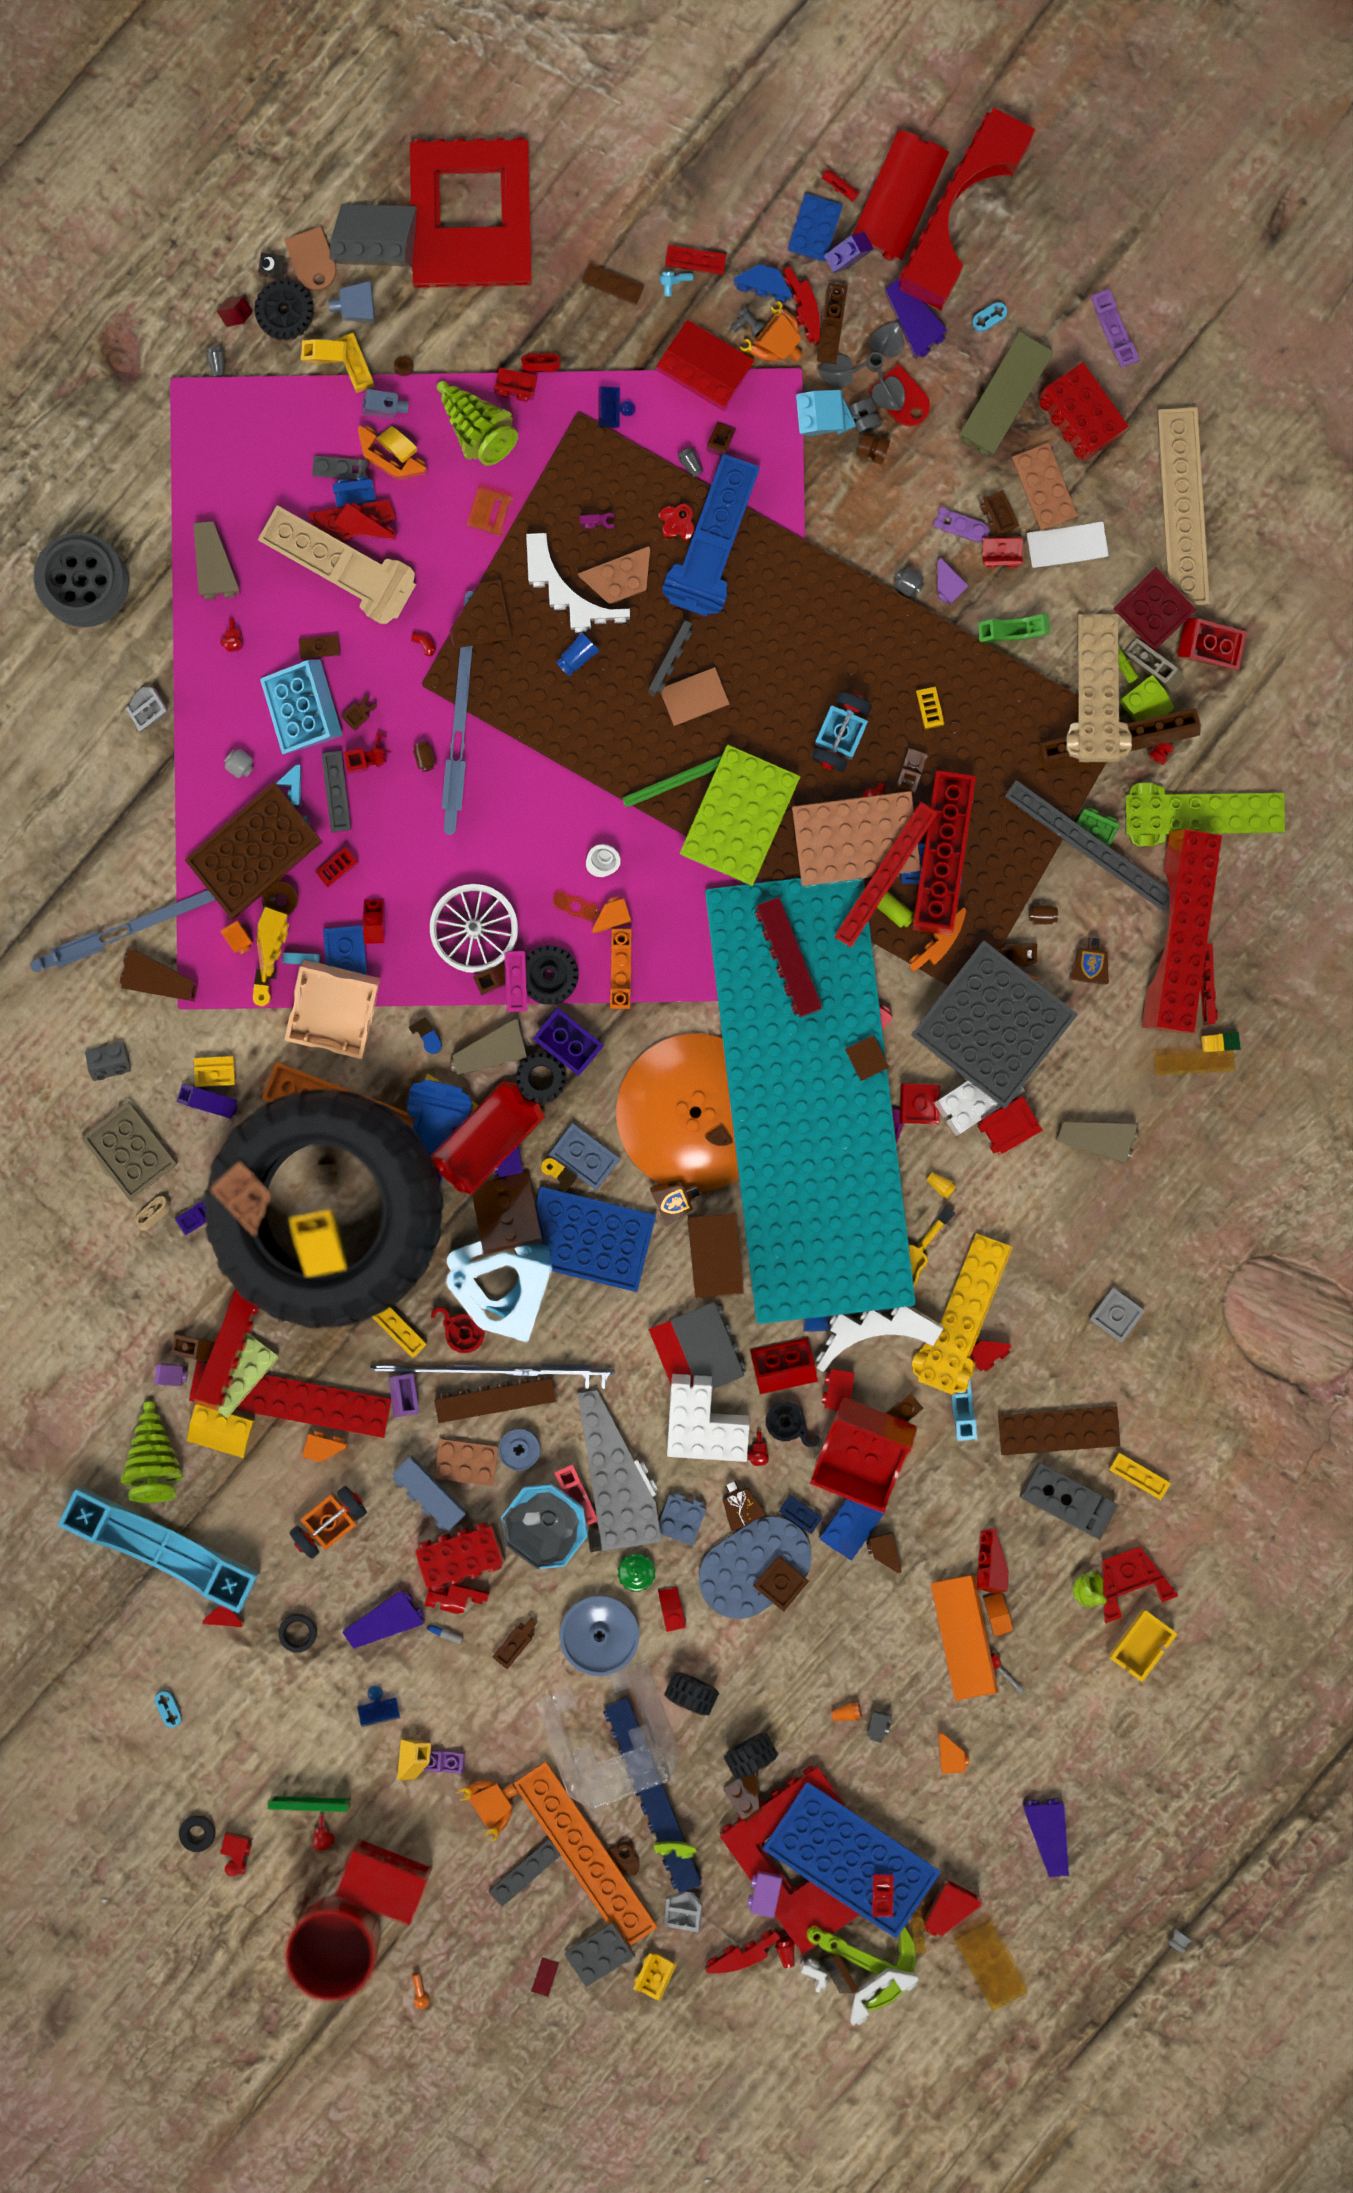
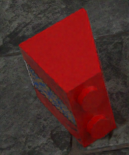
M944 1878L922 1919L926 1932L933 1936H937V1934L945 1935L982 1905L980 1896Z

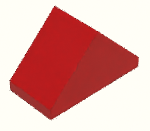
M220 1605L202 1620V1624L243 1627L244 1620L237 1612Z

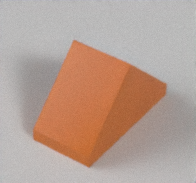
M1002 1593L984 1597L983 1601L993 1635L997 1636L1013 1631L1010 1615Z

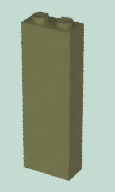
M1020 332L960 432L959 438L961 442L968 447H976L978 452L985 457H993L1054 352Z

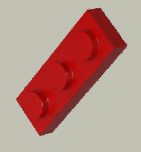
M668 245L665 266L723 275L727 254Z

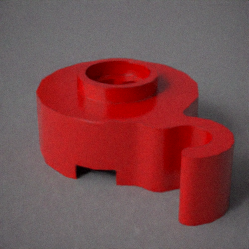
M438 1307L432 1311L431 1318H435L438 1312L444 1313L445 1338L447 1344L454 1351L470 1353L482 1345L485 1338V1329L480 1328L470 1314H460L452 1318L449 1311L444 1307ZM468 1328L470 1337L461 1338L462 1333L460 1330Z

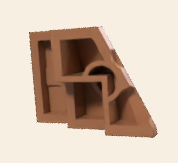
M238 1161L210 1190L255 1235L260 1218L263 1216L265 1205L268 1203L271 1194Z

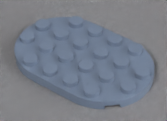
M762 1517L747 1524L712 1548L705 1556L699 1572V1586L703 1598L714 1611L728 1618L744 1619L759 1614L774 1603L754 1588L753 1585L778 1555L806 1578L811 1565V1548L807 1537L796 1524L780 1517Z

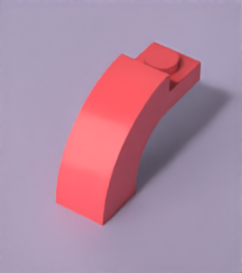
M570 1465L555 1472L562 1491L584 1507L586 1525L589 1526L598 1522L589 1496L575 1467Z

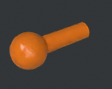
M419 1972L412 1973L416 1992L414 2005L418 2009H425L428 2007L430 2000L424 1994Z

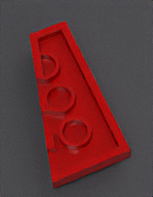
M389 500L358 505L363 509L361 513L367 517L369 514L373 515L379 520L377 523L379 525L396 519ZM344 507L308 513L313 526L341 542L357 536L349 534L334 523Z
M1213 943L1207 944L1200 991L1203 1026L1216 1024L1218 1019V1012L1215 1008Z

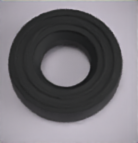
M196 1815L187 1818L179 1829L181 1844L192 1852L206 1850L211 1846L215 1838L213 1824L203 1816ZM199 1826L204 1830L205 1836L201 1841H193L190 1838L189 1831L192 1827Z

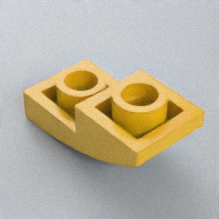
M392 426L377 438V441L389 453L392 452L402 463L417 452V447Z

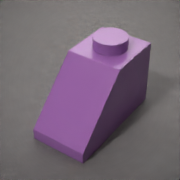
M940 558L937 562V597L944 604L948 603L951 605L968 589V585Z
M159 1363L156 1366L154 1384L183 1386V1382L187 1381L188 1371L185 1370L183 1365Z

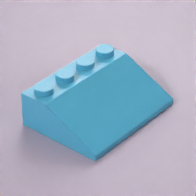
M307 660L260 679L282 755L343 736L321 660Z

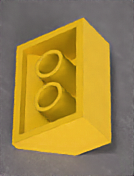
M195 1404L187 1441L244 1458L255 1420L231 1413L226 1418L218 1411Z

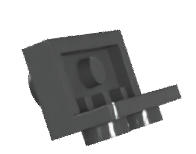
M124 1042L85 1051L88 1072L93 1081L104 1080L108 1077L123 1075L131 1071Z

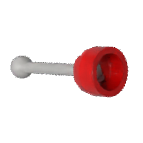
M992 1653L991 1658L994 1670L997 1669L1016 1688V1692L1022 1693L1024 1690L1023 1686L1018 1685L1000 1667L1001 1660L996 1653Z

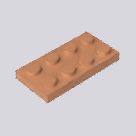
M1049 443L1012 457L1040 531L1078 516Z

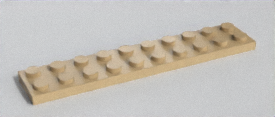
M1198 408L1158 409L1167 578L1194 606L1209 605Z

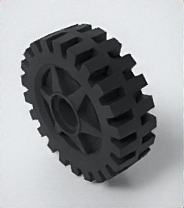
M285 279L284 281L275 280L276 282L268 283V286H264L261 293H258L257 300H255V317L261 329L270 337H274L276 340H293L297 336L303 335V332L309 329L314 316L313 303L308 292L300 284ZM282 306L289 307V311L286 314H280L279 309Z
M541 946L531 951L525 957L526 992L532 1000L547 1005L557 1004L566 1000L574 992L578 983V967L573 957L567 951L556 946ZM546 970H552L555 973L554 978L550 981L545 980L543 977Z

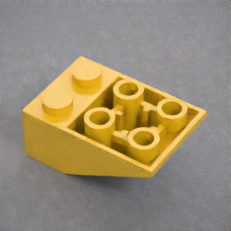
M267 907L264 908L259 920L256 940L262 982L266 981L267 976H272L275 959L278 960L280 957L281 945L287 940L289 933L287 931L290 923H287L288 915Z
M334 1209L290 1218L294 1240L306 1277L346 1269Z

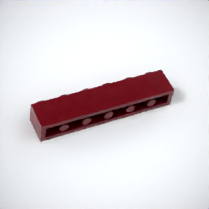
M777 897L757 905V911L754 913L758 923L762 922L764 929L761 931L765 941L769 940L772 948H769L770 955L773 960L776 959L779 966L776 967L777 973L780 978L785 980L786 985L783 986L787 997L791 996L793 1004L790 1005L794 1016L798 1015L800 1019L821 1011V1003L780 898Z

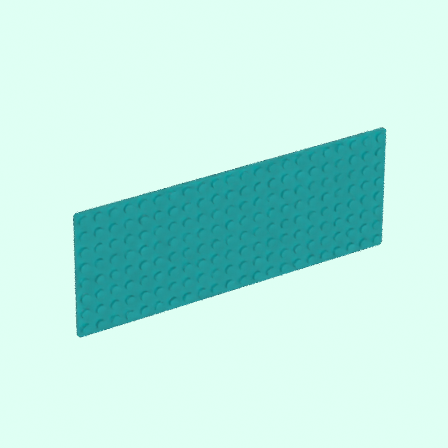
M801 878L755 883L753 886L747 884L713 888L705 891L755 1316L758 1324L915 1305L887 1069L860 1082L845 1051L846 1048L874 1035L885 1057L869 920L852 947L834 937L865 889L864 878L802 886ZM777 897L780 898L822 1006L821 1011L800 1019L798 1015L794 1016L790 1005L793 1004L791 996L787 997L783 988L786 985L785 980L780 978L777 973L776 967L779 966L776 959L773 960L770 955L769 948H772L769 940L765 941L761 931L764 929L762 922L758 923L754 913L757 911V905Z

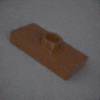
M338 635L298 639L301 660L340 656Z

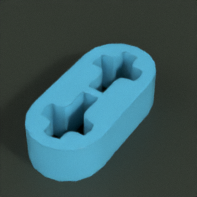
M994 303L976 314L972 321L974 330L985 332L1003 321L1007 315L1006 306L1002 303ZM994 308H997L998 310H1003L1001 313V317H999V315L991 317V315L995 312ZM978 318L981 320L989 319L985 322V327L977 326Z
M283 953L282 963L302 964L303 960L320 963V955Z
M165 1690L159 1692L155 1697V1704L164 1724L170 1728L178 1726L182 1720V1715L173 1695ZM161 1695L169 1697L167 1701L169 1708H166L164 1703L159 1702L162 1698ZM168 1710L171 1711L172 1715H177L176 1723L168 1721L170 1717Z

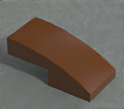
M908 748L896 787L916 792L928 753Z

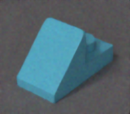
M295 765L276 783L278 786L291 787V790H288V799L295 807H301L302 767L300 765Z

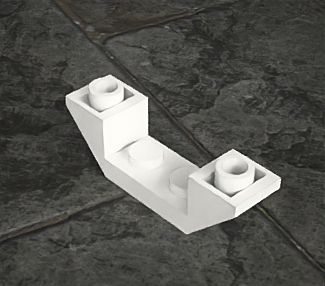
M887 1968L858 1988V1991L854 1994L851 2024L855 2025L857 2023L860 2025L868 2019L869 2010L862 2002V1999L868 2000L875 1995L874 1991L880 1987L884 1989L889 1986L893 1978L902 1992L906 1989L910 1991L917 1986V1981H919L917 1974Z

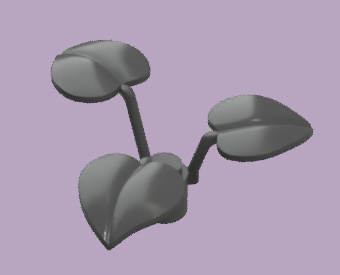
M897 322L884 325L873 333L870 339V347L876 352L871 353L868 360L855 369H851L852 362L844 355L837 356L836 365L824 363L818 368L820 376L826 383L842 388L852 383L853 377L851 373H855L867 366L870 371L878 372L880 383L876 384L872 390V398L875 404L883 409L895 411L901 410L904 404L905 394L901 382L892 376L884 381L881 370L884 362L882 354L887 358H893L902 351L903 338L899 323Z

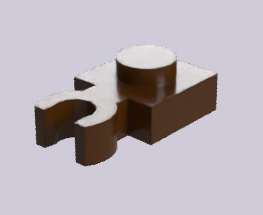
M368 696L362 699L360 707L354 703L341 716L354 731L369 719L366 713L374 711L377 707L375 703L371 707L366 706V702L370 699Z

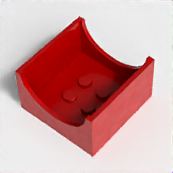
M843 1397L817 1457L810 1484L885 1513L902 1465L913 1448L918 1426Z
M358 1838L335 1897L410 1926L433 1867Z

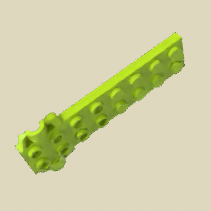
M1137 783L1131 787L1129 795H1125L1126 835H1129L1133 845L1138 847H1154L1157 844L1164 843L1166 835H1169L1170 831L1181 829L1212 834L1285 833L1284 793L1165 795V789L1162 786H1157L1153 783Z

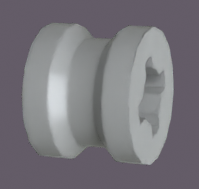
M1175 1929L1173 1938L1169 1939L1167 1943L1176 1950L1185 1953L1186 1946L1192 1942V1938Z

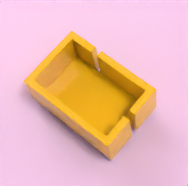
M1142 1608L1108 1657L1123 1669L1126 1668L1130 1674L1143 1682L1165 1652L1160 1648L1161 1644L1168 1648L1177 1636V1633Z

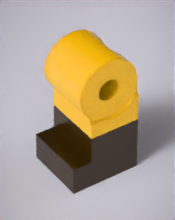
M256 969L253 1001L256 1005L267 1006L271 1002L270 984L271 979L277 980V971H273L272 976H267L266 981L262 982L261 970Z
M552 1158L545 1159L541 1164L543 1173L559 1180L562 1183L559 1188L566 1193L578 1178Z

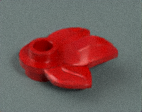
M687 504L663 508L658 517L665 521L663 525L664 537L670 538L680 534L682 539L688 541L695 528L692 522V508ZM681 510L686 512L685 518L680 516Z

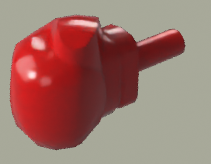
M229 618L230 629L225 631L226 635L220 639V644L228 652H235L242 648L243 641L239 629L234 627V618Z
M757 1431V1444H752L753 1449L747 1451V1460H750L753 1466H764L769 1462L767 1444H762V1432Z
M319 1815V1829H315L313 1847L316 1850L325 1851L329 1850L331 1845L335 1843V1838L332 1833H329V1828H324V1815Z

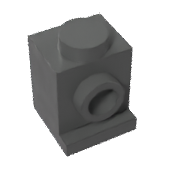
M872 1710L867 1735L871 1737L870 1740L882 1742L884 1735H888L890 1723H887V1721H892L891 1714Z

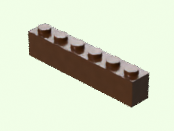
M548 1375L537 1376L536 1381L530 1382L528 1378L516 1380L517 1384L514 1385L504 1382L497 1384V1388L489 1389V1385L477 1387L478 1391L470 1392L469 1389L460 1390L458 1395L450 1396V1393L439 1394L438 1399L434 1400L438 1423L556 1402L553 1377L548 1378Z

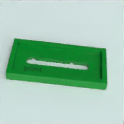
M271 1796L268 1800L267 1810L348 1812L351 1807V1799Z

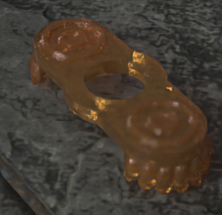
M564 892L557 893L553 898V904L557 909L568 912L573 917H580L587 921L597 918L598 909L594 904H588L582 899L568 896ZM574 901L581 904V910L578 913L570 910V904Z

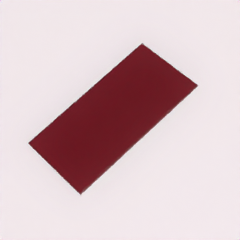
M542 1958L531 1992L546 1997L549 1996L559 1963Z

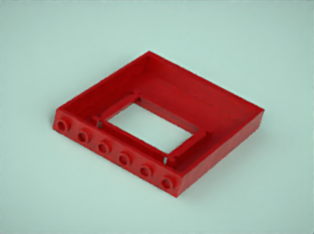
M496 137L493 140L487 141L484 138H474L473 141L456 138L454 141L434 139V142H426L424 139H416L414 142H410L411 206L417 207L412 261L413 287L532 286L529 141L525 140L524 137H514L513 140ZM501 173L502 226L441 228L439 174Z
M810 1765L802 1771L803 1775L798 1779L796 1776L786 1783L787 1786L782 1790L778 1788L770 1794L771 1798L765 1802L761 1800V1811L751 1819L744 1822L739 1815L737 1822L733 1825L728 1823L721 1828L722 1832L720 1833V1838L751 1882L753 1875L757 1876L758 1870L782 1876L775 1916L802 1955L818 1945L811 1943L807 1938V1931L810 1927L817 1926L823 1932L827 1931L833 1934L860 1915L808 1879L792 1888L769 1854L763 1850L761 1844L770 1838L806 1782H809L847 1808L818 1765L815 1767ZM819 1934L813 1936V1939L819 1938Z

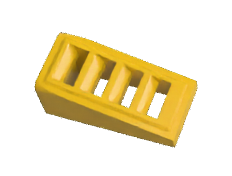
M936 687L917 690L916 694L924 730L944 726ZM933 693V697L922 699V695ZM931 701H934V702H935V705H930V706H925V707H924V704H923V703L931 702ZM936 709L934 713L926 714L925 712L926 710ZM938 717V720L927 721V718Z

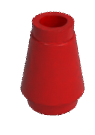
M781 1937V1939L776 1941V1951L783 1964V1968H792L795 1966L794 1942L790 1937Z

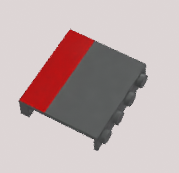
M715 1302L648 1329L671 1386L672 1374L690 1375V1387H694V1375L712 1376V1389L744 1377L743 1372L747 1370L743 1360L738 1361L736 1353H739L735 1341L731 1342L728 1335L732 1333L728 1323L723 1324L721 1316H724L720 1304L716 1306Z

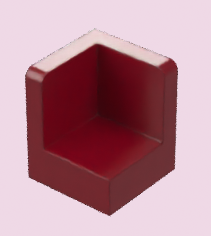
M244 296L225 300L217 310V313L225 326L230 327L244 324L253 311Z

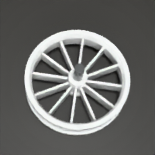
M468 884L452 889L439 900L431 916L430 936L434 948L446 963L464 972L479 973L499 966L504 962V952L514 949L518 937V921L509 901L497 890L485 885ZM465 892H480L475 919L471 918L463 895ZM482 892L497 898L495 903L478 920ZM459 894L462 896L470 919L469 921L465 920L447 904ZM500 901L507 909L509 915L483 924L482 921ZM446 905L466 924L460 925L439 921L438 917ZM507 918L511 919V934L484 929V926ZM437 923L462 927L464 931L438 939ZM488 932L509 936L510 940L506 949L501 951L483 933ZM466 933L463 940L448 956L443 951L439 942ZM481 936L501 953L499 957L489 963L486 961L479 940ZM469 937L471 940L466 965L454 961L451 957ZM473 939H477L485 962L484 965L469 966Z

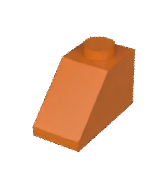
M618 896L608 900L609 903L604 905L592 929L593 934L631 923L624 898L620 899Z
M239 921L220 931L234 953L240 952L242 955L251 949L250 946L253 942Z
M938 1731L941 1773L966 1772V1767H969L968 1755H965L964 1750L946 1734Z

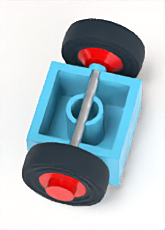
M839 692L836 702L847 710L844 711L831 705L815 742V745L826 749V751L816 748L812 754V759L820 763L821 767L830 771L834 769L844 772L848 762L839 757V755L852 760L868 722L853 714L868 715L872 708V705L862 699V696L856 693Z

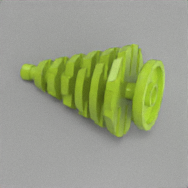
M441 381L437 384L436 388L442 394L441 401L445 406L447 415L451 417L449 420L458 437V442L462 447L465 458L468 460L472 458L479 459L486 466L494 465L503 460L512 451L518 440V432L512 427V414L456 386H449L446 381Z
M147 1401L143 1404L145 1414L140 1415L138 1423L143 1425H139L135 1429L137 1437L131 1441L133 1448L127 1454L129 1460L125 1462L123 1468L125 1472L121 1475L120 1481L124 1485L133 1487L128 1493L129 1500L139 1503H159L176 1497V1489L170 1485L180 1482L184 1476L182 1471L178 1469L179 1463L174 1458V1450L167 1446L171 1443L169 1438L164 1436L166 1433L163 1425L160 1426L158 1424L162 1421L159 1414L157 1415L154 1412L155 1403Z

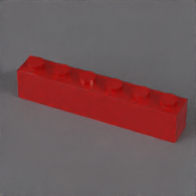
M236 1289L194 1396L196 1405L218 1411L220 1406L223 1407L226 1401V1395L224 1394L226 1389L232 1385L234 1369L237 1370L239 1367L240 1358L238 1357L240 1352H244L247 1340L245 1339L247 1334H251L254 1322L252 1321L254 1315H258L260 1308L243 1299Z

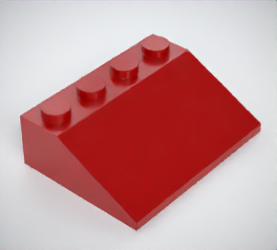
M687 320L657 364V371L722 411H725L755 360Z

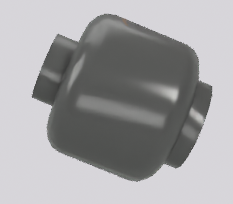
M907 567L905 570L901 568L894 576L896 579L895 587L906 596H916L924 585L922 582L923 576L912 567Z

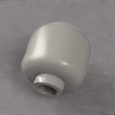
M233 749L224 760L226 763L225 769L236 778H241L243 775L247 777L254 769L251 766L253 758L242 749L236 751Z

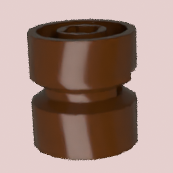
M864 432L856 456L863 459L870 457L872 462L882 465L891 441L882 437L876 439L874 434Z

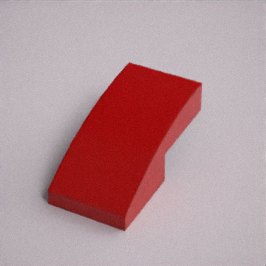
M873 1875L872 1917H893V1875Z

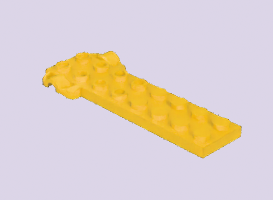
M977 1233L975 1234L940 1324L944 1326L933 1346L925 1343L923 1348L913 1358V1373L919 1378L918 1382L954 1396L956 1393H965L967 1388H969V1380L974 1375L975 1362L969 1358L1013 1247Z

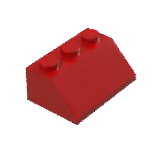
M808 1337L750 1350L760 1395L818 1382Z

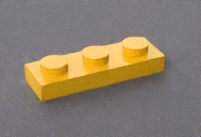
M354 333L335 339V341L347 342L344 365L355 392L358 393L375 387Z
M391 1307L372 1317L412 1358L427 1345Z
M1119 1452L1109 1468L1110 1471L1159 1500L1163 1498L1171 1484Z

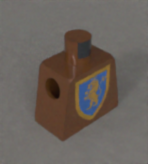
M1088 938L1087 949H1078L1069 980L1103 985L1109 983L1108 952L1099 951L1100 939Z
M681 1180L650 1187L652 1196L666 1226L692 1211L693 1207L690 1199L700 1195L696 1184L684 1189Z

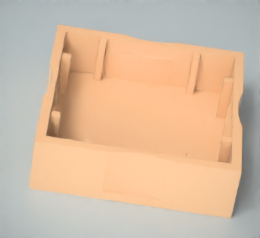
M303 960L299 968L294 992L295 1001L289 1016L285 1041L309 1047H321L334 1053L362 1059L367 1048L381 978Z

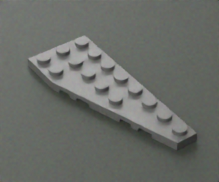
M597 1390L578 1393L602 1551L662 1542L655 1500L636 1467Z

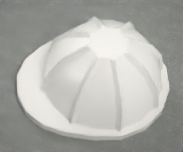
M604 843L595 845L588 853L586 868L596 877H605L614 873L619 868L621 858L614 846Z

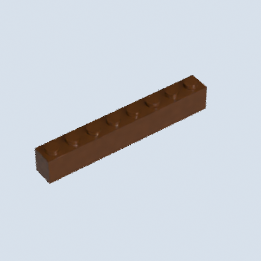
M1196 708L1127 723L1131 734L1130 751L1200 736L1201 723ZM1067 737L1040 743V754L1045 771L1081 763L1079 759L1069 755Z

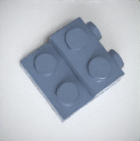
M674 1493L673 1496L669 1494L659 1521L660 1534L693 1546L705 1515L706 1507H703L704 1503L694 1499L692 1502L684 1500L685 1496Z

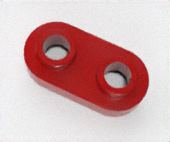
M530 353L521 357V367L527 372H554L561 366L560 356L554 353Z

